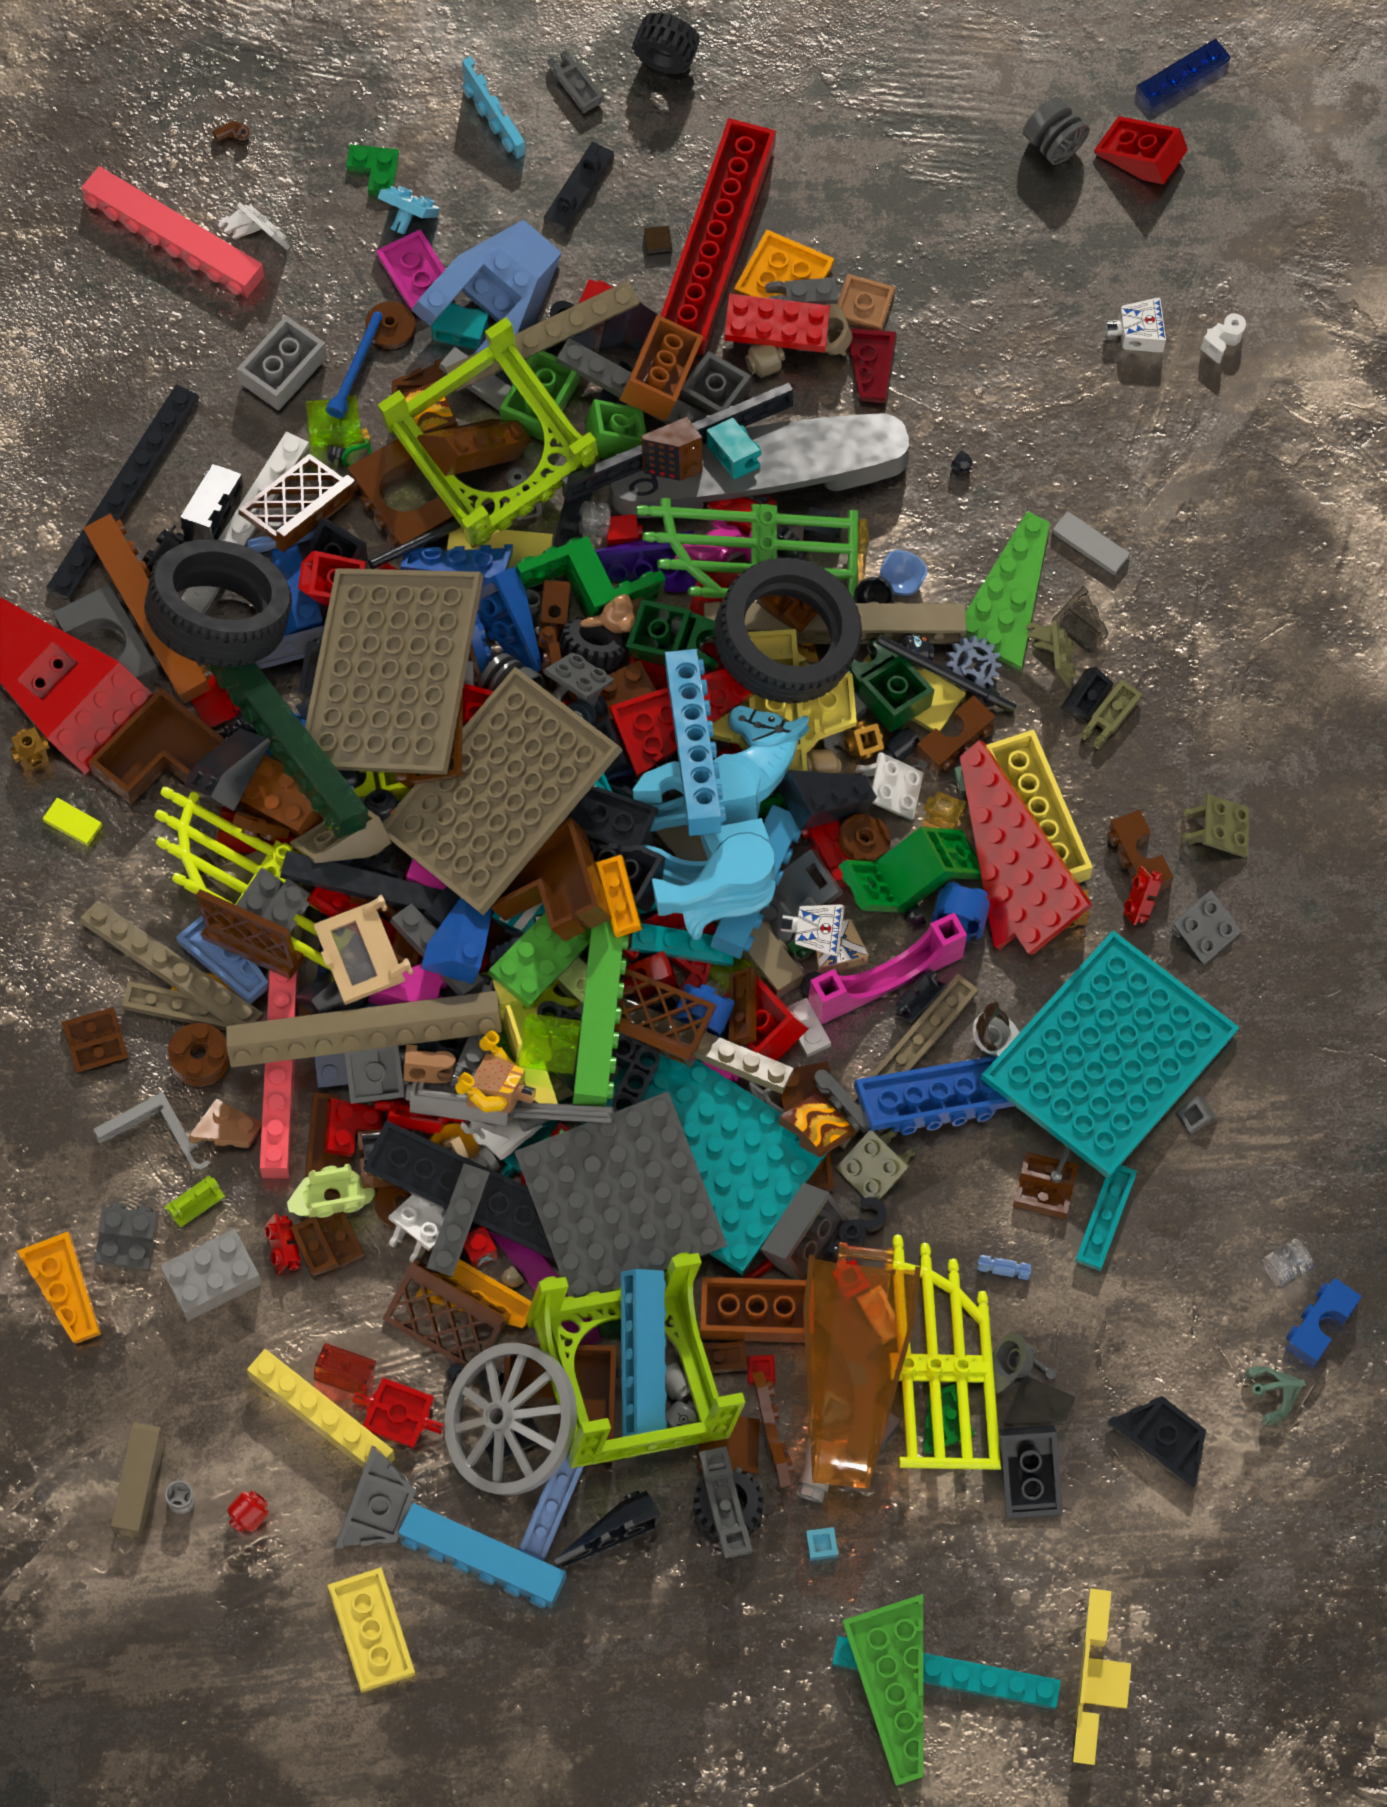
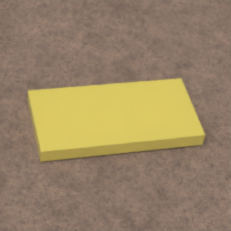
M463 528L449 533L447 550L453 549L454 546H465V550L480 549L478 544L473 548L466 540ZM498 530L490 535L491 539L484 545H491V549L504 548V544H513V554L508 569L513 566L516 569V564L521 559L527 556L536 557L541 555L544 550L552 547L553 534L514 530L500 532Z
M870 654L867 655L862 663L872 661ZM926 669L917 670L935 691L931 707L911 720L930 732L935 728L941 732L965 698L966 692Z
M382 1567L328 1584L361 1693L415 1676L414 1667Z

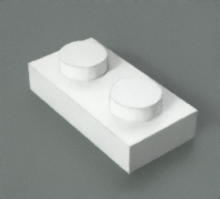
M807 998L788 1006L808 1028L798 1039L806 1057L831 1047V1042Z

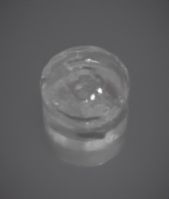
M1293 1239L1281 1246V1252L1275 1250L1262 1258V1264L1267 1275L1278 1288H1283L1293 1282L1295 1275L1301 1277L1314 1269V1263L1308 1250L1298 1239Z

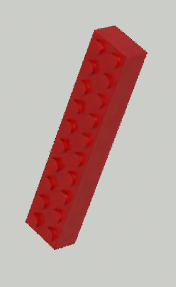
M728 118L660 315L702 335L703 338L696 354L703 356L713 332L776 141V130Z

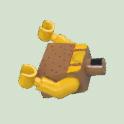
M493 1030L488 1031L479 1042L482 1050L491 1051L492 1053L486 1054L473 1077L469 1073H462L458 1078L455 1089L459 1094L467 1093L468 1107L478 1108L485 1113L495 1111L510 1113L518 1100L532 1104L536 1095V1088L525 1085L524 1069L518 1067L502 1047L498 1048L496 1046L499 1042V1035Z

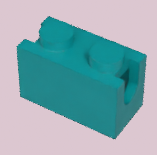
M451 303L432 324V340L477 351L485 340V331L489 328V323H487L489 314L479 309L471 310Z
M734 418L706 430L707 448L734 480L760 468V462L757 460V457L762 455L759 444L750 439L744 426L739 425Z

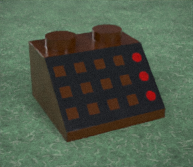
M687 417L641 436L642 468L645 474L681 481L703 471L702 437Z

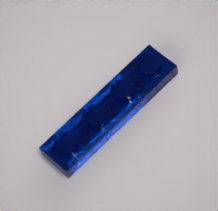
M1215 38L1138 84L1136 92L1152 108L1230 60V54Z

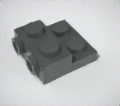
M262 867L236 905L289 929L290 933L297 923L293 920L296 913L301 916L310 904L306 901L310 893L290 879H286L285 882L281 881Z
M405 1046L344 1053L351 1104L405 1097L407 1086L410 1084L409 1081H403L402 1063H405Z
M117 1202L110 1203L109 1207L103 1206L98 1229L99 1238L94 1260L95 1265L150 1272L159 1223L157 1213H154L153 1209L147 1206H137V1210L126 1209V1205Z

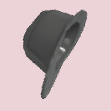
M1017 1332L1005 1334L992 1352L995 1393L1004 1391L1011 1385L1014 1379L1028 1375L1033 1367L1035 1349L1033 1346L1026 1344L1022 1335Z

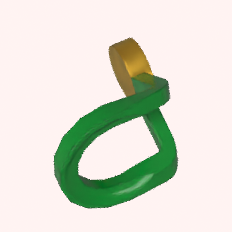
M367 428L361 429L365 443L353 445L343 452L341 461L346 469L353 464L347 461L350 453L367 448L368 454H372L371 440Z

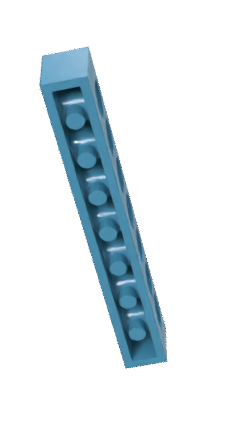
M697 649L665 652L666 675L689 836L721 833V822L726 821L725 806H719V800H723L722 785L716 784V779H720L718 763H713V758H717L715 742H710L709 738L714 737L712 721H707L706 717L711 716L709 700H704L703 697L708 695L706 679L701 680L700 676L704 675L703 659H698Z

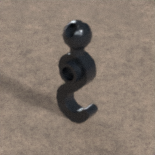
M874 1197L861 1199V1208L874 1209L878 1212V1215L873 1220L853 1219L844 1222L839 1229L840 1241L837 1244L828 1246L824 1252L825 1260L829 1264L835 1265L839 1261L844 1260L847 1249L861 1247L866 1241V1231L872 1232L884 1225L887 1213L885 1205L879 1199Z

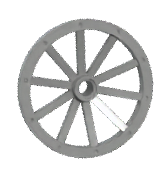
M503 1343L490 1347L475 1356L463 1368L455 1380L445 1409L444 1432L447 1449L460 1474L475 1487L499 1495L526 1493L546 1482L563 1463L575 1434L577 1406L571 1381L563 1367L554 1357L544 1350L531 1345ZM517 1355L505 1391L501 1397L495 1361L507 1356ZM527 1357L537 1361L547 1371L512 1400ZM484 1368L487 1371L492 1398L491 1403L470 1388L474 1379ZM553 1379L559 1393L561 1405L519 1410L523 1403ZM465 1396L484 1410L483 1417L460 1423L461 1408ZM561 1414L560 1429L556 1443L521 1423L524 1418ZM486 1426L487 1429L467 1457L460 1433ZM514 1431L551 1451L547 1459L537 1470L533 1471ZM494 1436L492 1480H489L474 1468V1465ZM504 1436L525 1476L523 1479L509 1483H502Z

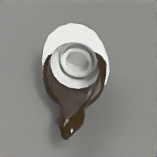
M996 1001L988 1004L984 1012L974 1020L972 1030L973 1040L981 1051L996 1057L1020 1033L1006 1013L999 1008V1003Z

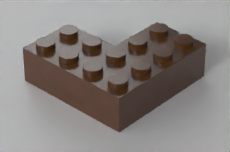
M160 688L89 760L91 772L95 777L132 805L166 769L186 783L188 773L194 768L195 764L224 742L225 739Z
M572 818L558 826L490 907L504 921L543 902L550 929L563 941H568L586 932V926L592 929L612 919L586 832Z
M522 1343L541 1349L540 1344ZM578 1345L574 1356V1371L589 1421L608 1418L611 1430L606 1440L614 1439L616 1346ZM517 1355L504 1357L503 1393ZM527 1357L512 1400L547 1371L537 1361ZM551 1381L521 1406L545 1407L557 1405ZM558 1414V1434L561 1423L560 1414Z

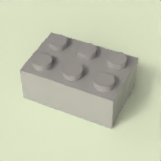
M285 315L237 368L239 383L279 411L327 358L325 342Z
M235 1228L160 1265L163 1276L187 1322L262 1285L259 1273Z

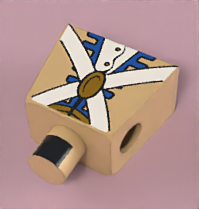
M850 919L843 920L839 956L815 950L817 972L824 974L833 969L836 972L867 965L868 952Z

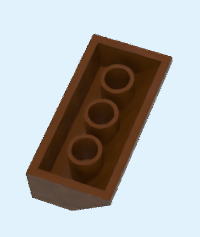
M505 419L483 420L420 434L416 438L444 476L518 460L531 441L530 436L517 420Z

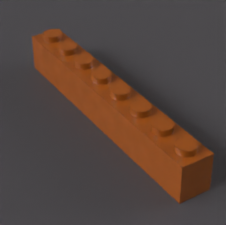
M110 513L84 527L83 529L145 636L153 653L156 655L181 702L185 704L211 690L207 682L211 677L205 666L199 667L197 662L189 660L169 649L158 639L149 626L144 612V603L149 584L147 576L151 573L144 561L138 562L135 555L139 554L133 541L127 542L123 536L127 531L121 520L115 521Z

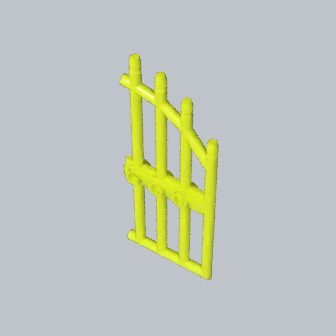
M168 787L162 788L160 794L168 800L171 799L172 802L184 808L180 820L169 816L168 813L162 810H157L154 815L156 819L162 823L165 822L166 825L178 831L179 846L170 843L169 840L163 837H158L155 843L161 849H166L170 854L182 860L190 879H186V876L175 873L172 880L176 884L184 886L185 889L194 894H197L201 889L226 900L205 887L198 869L242 895L262 867L281 881H286L280 878L286 851L298 853L293 850V847L286 843L282 844L279 841H276L271 846L257 837L241 833L242 829L197 804L200 796L196 792H191L189 797L186 798ZM192 815L199 816L267 855L261 865H258L189 826ZM189 838L255 875L248 885L190 853ZM296 913L293 918L297 922L296 925L318 937L313 925L316 923ZM347 928L341 937L331 932L340 956L355 935V933ZM291 936L295 950L331 971L330 966L326 967L320 952Z
M895 1235L893 1236L894 1260L885 1261V1270L895 1272L900 1354L892 1353L891 1366L893 1381H902L907 1457L898 1458V1467L1001 1470L986 1291L978 1292L977 1303L979 1306L977 1307L960 1288L957 1259H950L948 1262L949 1280L934 1272L930 1257L931 1249L928 1243H922L920 1247V1256H922L921 1266L905 1263L902 1236ZM906 1274L922 1278L927 1354H911ZM933 1284L950 1294L954 1355L938 1354ZM962 1307L979 1325L981 1355H965ZM913 1381L929 1382L934 1457H918ZM940 1382H956L962 1458L945 1457ZM967 1382L984 1383L989 1458H973Z

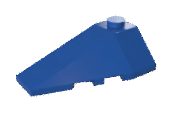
M297 543L285 553L277 548L272 549L271 562L285 577L292 594V607L284 636L323 626L317 601L298 589L303 560Z
M513 566L483 580L477 614L479 620L488 630V637L498 642L503 649V653L511 655L514 660H519L523 667H529L538 672L542 670V663L527 595L520 577Z
M460 898L427 943L421 969L473 984L481 967L492 909L489 908L482 915Z

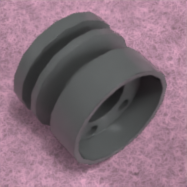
M1055 97L1045 102L1031 115L1023 128V135L1035 147H1040V152L1047 156L1046 158L1052 165H1058L1071 157L1082 146L1089 135L1090 128L1078 115H1072V109L1060 97Z
M502 653L496 656L485 668L478 680L477 687L495 691L514 667L542 688L545 687V679L533 669L523 667L522 663L519 660H514L511 655Z

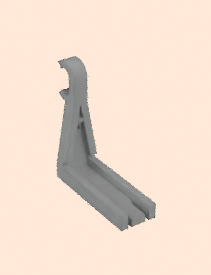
M163 1092L93 1129L99 1144H102L161 1112L162 1118L192 1169L204 1171L211 1164L208 1160L201 1164L195 1162L191 1152L194 1149H198L199 1141L198 1143L189 1142L188 1136Z

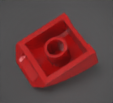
M312 551L301 563L298 589L315 601L329 607L336 569H365L366 562Z

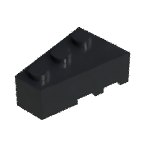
M788 770L777 786L800 831L846 819L854 814L865 813L877 798L867 777L857 774Z

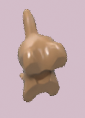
M627 594L619 595L605 604L600 615L581 621L580 626H604L613 633L631 632L641 600L644 598L638 597L631 601Z

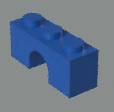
M1336 1278L1329 1285L1324 1282L1316 1294L1319 1300L1315 1306L1311 1304L1307 1306L1301 1315V1318L1304 1319L1301 1326L1297 1327L1294 1325L1286 1337L1289 1343L1285 1350L1314 1368L1332 1340L1321 1331L1319 1321L1330 1318L1344 1325L1362 1297Z

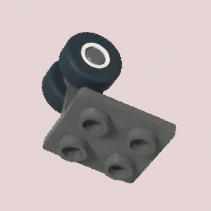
M575 653L568 654L545 669V675L576 694L578 700L570 703L567 707L592 726L595 724L596 715L603 717L604 714H608L607 702L600 695V692L610 686L614 679L607 675L604 670L596 668L582 656Z

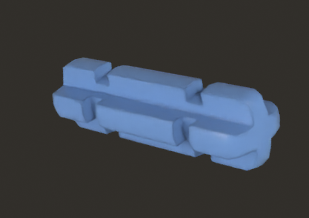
M980 1255L977 1265L979 1271L988 1272V1270H991L993 1274L1009 1277L1017 1275L1018 1278L1025 1280L1030 1278L1032 1267L1028 1263L1021 1262V1264H1016L1017 1261L996 1257L993 1260L991 1256Z

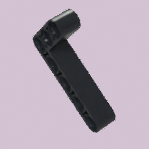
M553 1001L541 1003L537 1010V1025L539 1029L573 1046H579L580 1030L571 1032L567 1029V1026L576 1024L581 1028L582 1014ZM545 1013H552L556 1018L548 1021L542 1016ZM619 1032L617 1048L626 1047L630 1052L626 1055H620L616 1052V1049L612 1048L611 1057H617L616 1066L627 1070L612 1100L611 1107L614 1108V1112L618 1111L616 1108L619 1105L624 1104L629 1107L643 1101L658 1072L660 1056L656 1049ZM644 1058H649L654 1064L644 1066L640 1061ZM636 1081L641 1083L642 1087L634 1090L628 1084Z

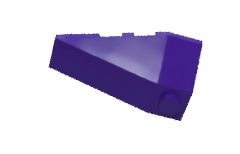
M694 531L677 532V533H680V534H694ZM641 539L595 550L611 581L621 583L624 581L633 582L647 572L652 571L655 573L661 570L666 579L664 591H688L689 587L696 585L697 580L686 570L662 569L657 566L659 559L672 560L676 556L669 543L647 542Z

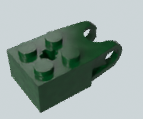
M644 599L641 600L626 645L632 658L665 665V652L697 649L698 659H703L704 671H716L719 665L717 660L701 652L705 642L715 639L714 620L693 613L689 609Z
M874 637L868 640L866 646L872 661L861 663L854 659L847 673H852L854 692L890 732H893L929 709L932 705L935 690L905 658L876 644L877 638Z

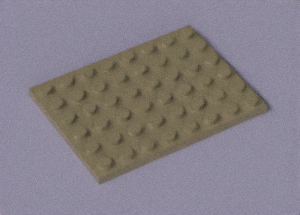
M336 569L298 760L299 767L302 769L447 775L484 576L481 572Z
M514 667L463 727L462 777L415 784L397 805L394 812L382 824L389 839L479 913L484 915L623 750L594 726ZM450 757L448 771L454 770V759Z

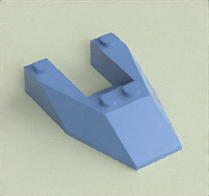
M522 220L458 255L419 298L411 310L431 327L462 291L497 323L507 317L513 326L515 335L536 322L562 252L525 220ZM487 339L475 353L488 347Z

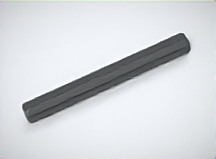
M517 1102L512 1112L508 1113V1118L612 1123L615 1117L614 1108L607 1106L551 1103L529 1104L526 1102Z

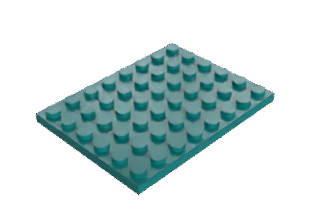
M1112 930L985 1070L981 1080L1109 1179L1235 1036L1240 1027Z
M659 1054L658 1072L643 1101L669 1092L728 1245L709 1254L743 1275L802 1184L808 1182L826 1154L819 1158L800 1147V1137L779 1125L781 1112L695 1059L692 1067H689ZM644 1058L640 1061L644 1066L654 1064L649 1058ZM623 1068L612 1081L614 1082L612 1099L607 1098V1107H611L612 1100L627 1072ZM636 1081L628 1084L634 1090L642 1087L641 1083ZM623 1104L619 1105L616 1109L619 1111L628 1106Z

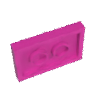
M421 229L376 250V256L410 310L433 282L445 271L444 266Z

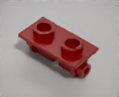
M1143 866L1139 867L1138 873L1133 879V887L1129 898L1124 904L1123 914L1133 925H1136L1137 922L1145 923L1150 918L1155 901L1147 897L1148 895L1157 897L1163 881L1160 872L1152 871L1149 874Z
M274 1214L265 1225V1236L270 1241L271 1263L275 1266L277 1275H280L286 1267H288L289 1271L299 1269L301 1259L297 1244L287 1245L288 1241L295 1240L290 1228L293 1226L292 1220H289L288 1216L278 1217L277 1214Z

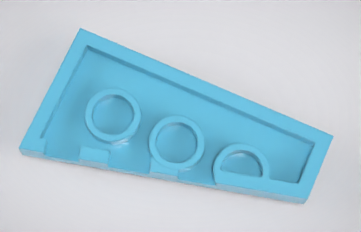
M471 56L462 60L463 92L467 98L474 100L478 113L482 117L485 115L488 119L492 132L495 135L499 134L502 138V144L508 153L512 152L516 159L524 156L525 141L510 117L502 115L503 109L496 95L490 96L484 76L482 74L477 76L475 73L474 60Z

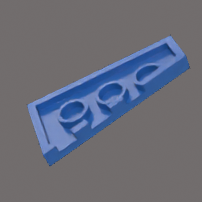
M504 544V548L491 549V545H481L480 549L465 550V546H454L453 549L442 551L440 547L418 548L404 555L400 567L401 570L481 572L484 576L483 580L508 569L513 554V544Z

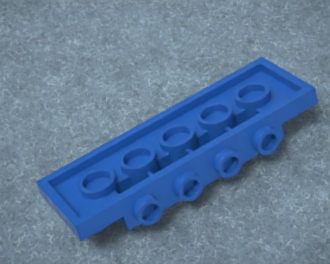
M996 1056L856 1079L854 1083V1088L862 1110L865 1113L870 1131L892 1128L893 1132L901 1131L903 1135H909L914 1133L917 1128L926 1127L927 1130L932 1131L940 1128L944 1123L951 1122L953 1126H960L966 1123L968 1119L977 1118L979 1122H984L992 1118L996 1109L1013 1107L1015 1105L981 1080L982 1074L995 1061Z

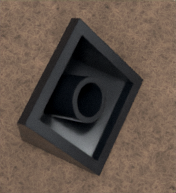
M639 302L638 306L605 321L599 352L637 359L647 334L658 314Z
M323 517L304 557L305 559L312 551H318L367 562V545L364 541Z
M344 965L352 986L361 983L353 968ZM327 970L295 996V999L314 1015L360 1009L368 1003L369 996L345 1005L332 971Z

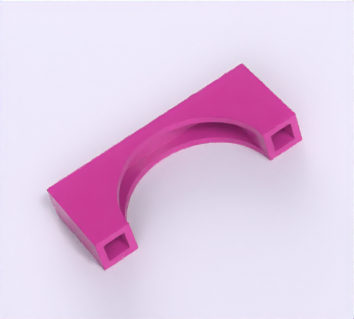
M412 859L406 881L444 890L446 887L444 883ZM422 964L412 967L413 974L409 975L407 971L402 973L405 982L370 995L368 1002L384 1006L443 998L438 996L440 988L446 990L447 983L439 974L421 969Z
M952 913L931 923L927 932L914 945L878 967L849 976L838 975L836 970L833 969L810 980L808 1001L821 1025L917 980L924 971H937L962 959L967 934L956 914Z

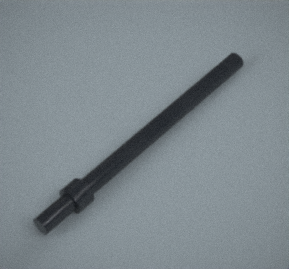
M500 500V507L502 508L504 504ZM494 501L483 506L488 514L493 513L495 509ZM454 519L368 560V564L371 569H376L462 527Z
M881 634L877 637L876 644L982 698L984 703L992 707L996 705L1011 714L1015 711L1017 705L1001 697L999 692L991 688L986 689Z

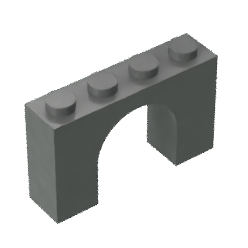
M109 584L53 612L58 628L76 639L100 629H109L119 633L126 640V647L117 661L143 685L159 678L157 668L160 667V663L154 653L149 654L147 651L148 643L142 632H136L134 628L136 622L130 611L125 613L122 608L125 604L118 591L113 592Z

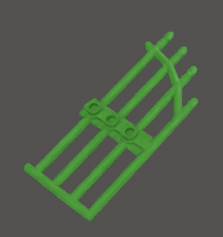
M661 498V506H636L635 512L638 515L663 517L666 533L644 532L643 540L647 542L669 543L678 559H659L657 566L662 569L686 570L704 586L702 588L697 586L689 587L688 594L690 596L724 598L729 589L721 588L703 571L742 573L752 565L758 564V562L777 558V550L848 554V570L824 569L838 579L848 580L847 590L854 597L855 588L858 585V510H849L848 518L777 514V506L768 504H752L751 512L671 507L670 498ZM673 518L751 522V538L676 533ZM777 524L848 528V544L777 540ZM682 544L751 548V564L691 560Z

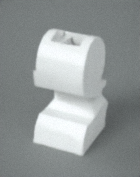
M1235 313L1230 314L1225 318L1223 324L1217 323L1215 327L1207 329L1201 350L1218 364L1223 359L1226 345L1235 346L1241 341L1246 327V321L1243 316Z

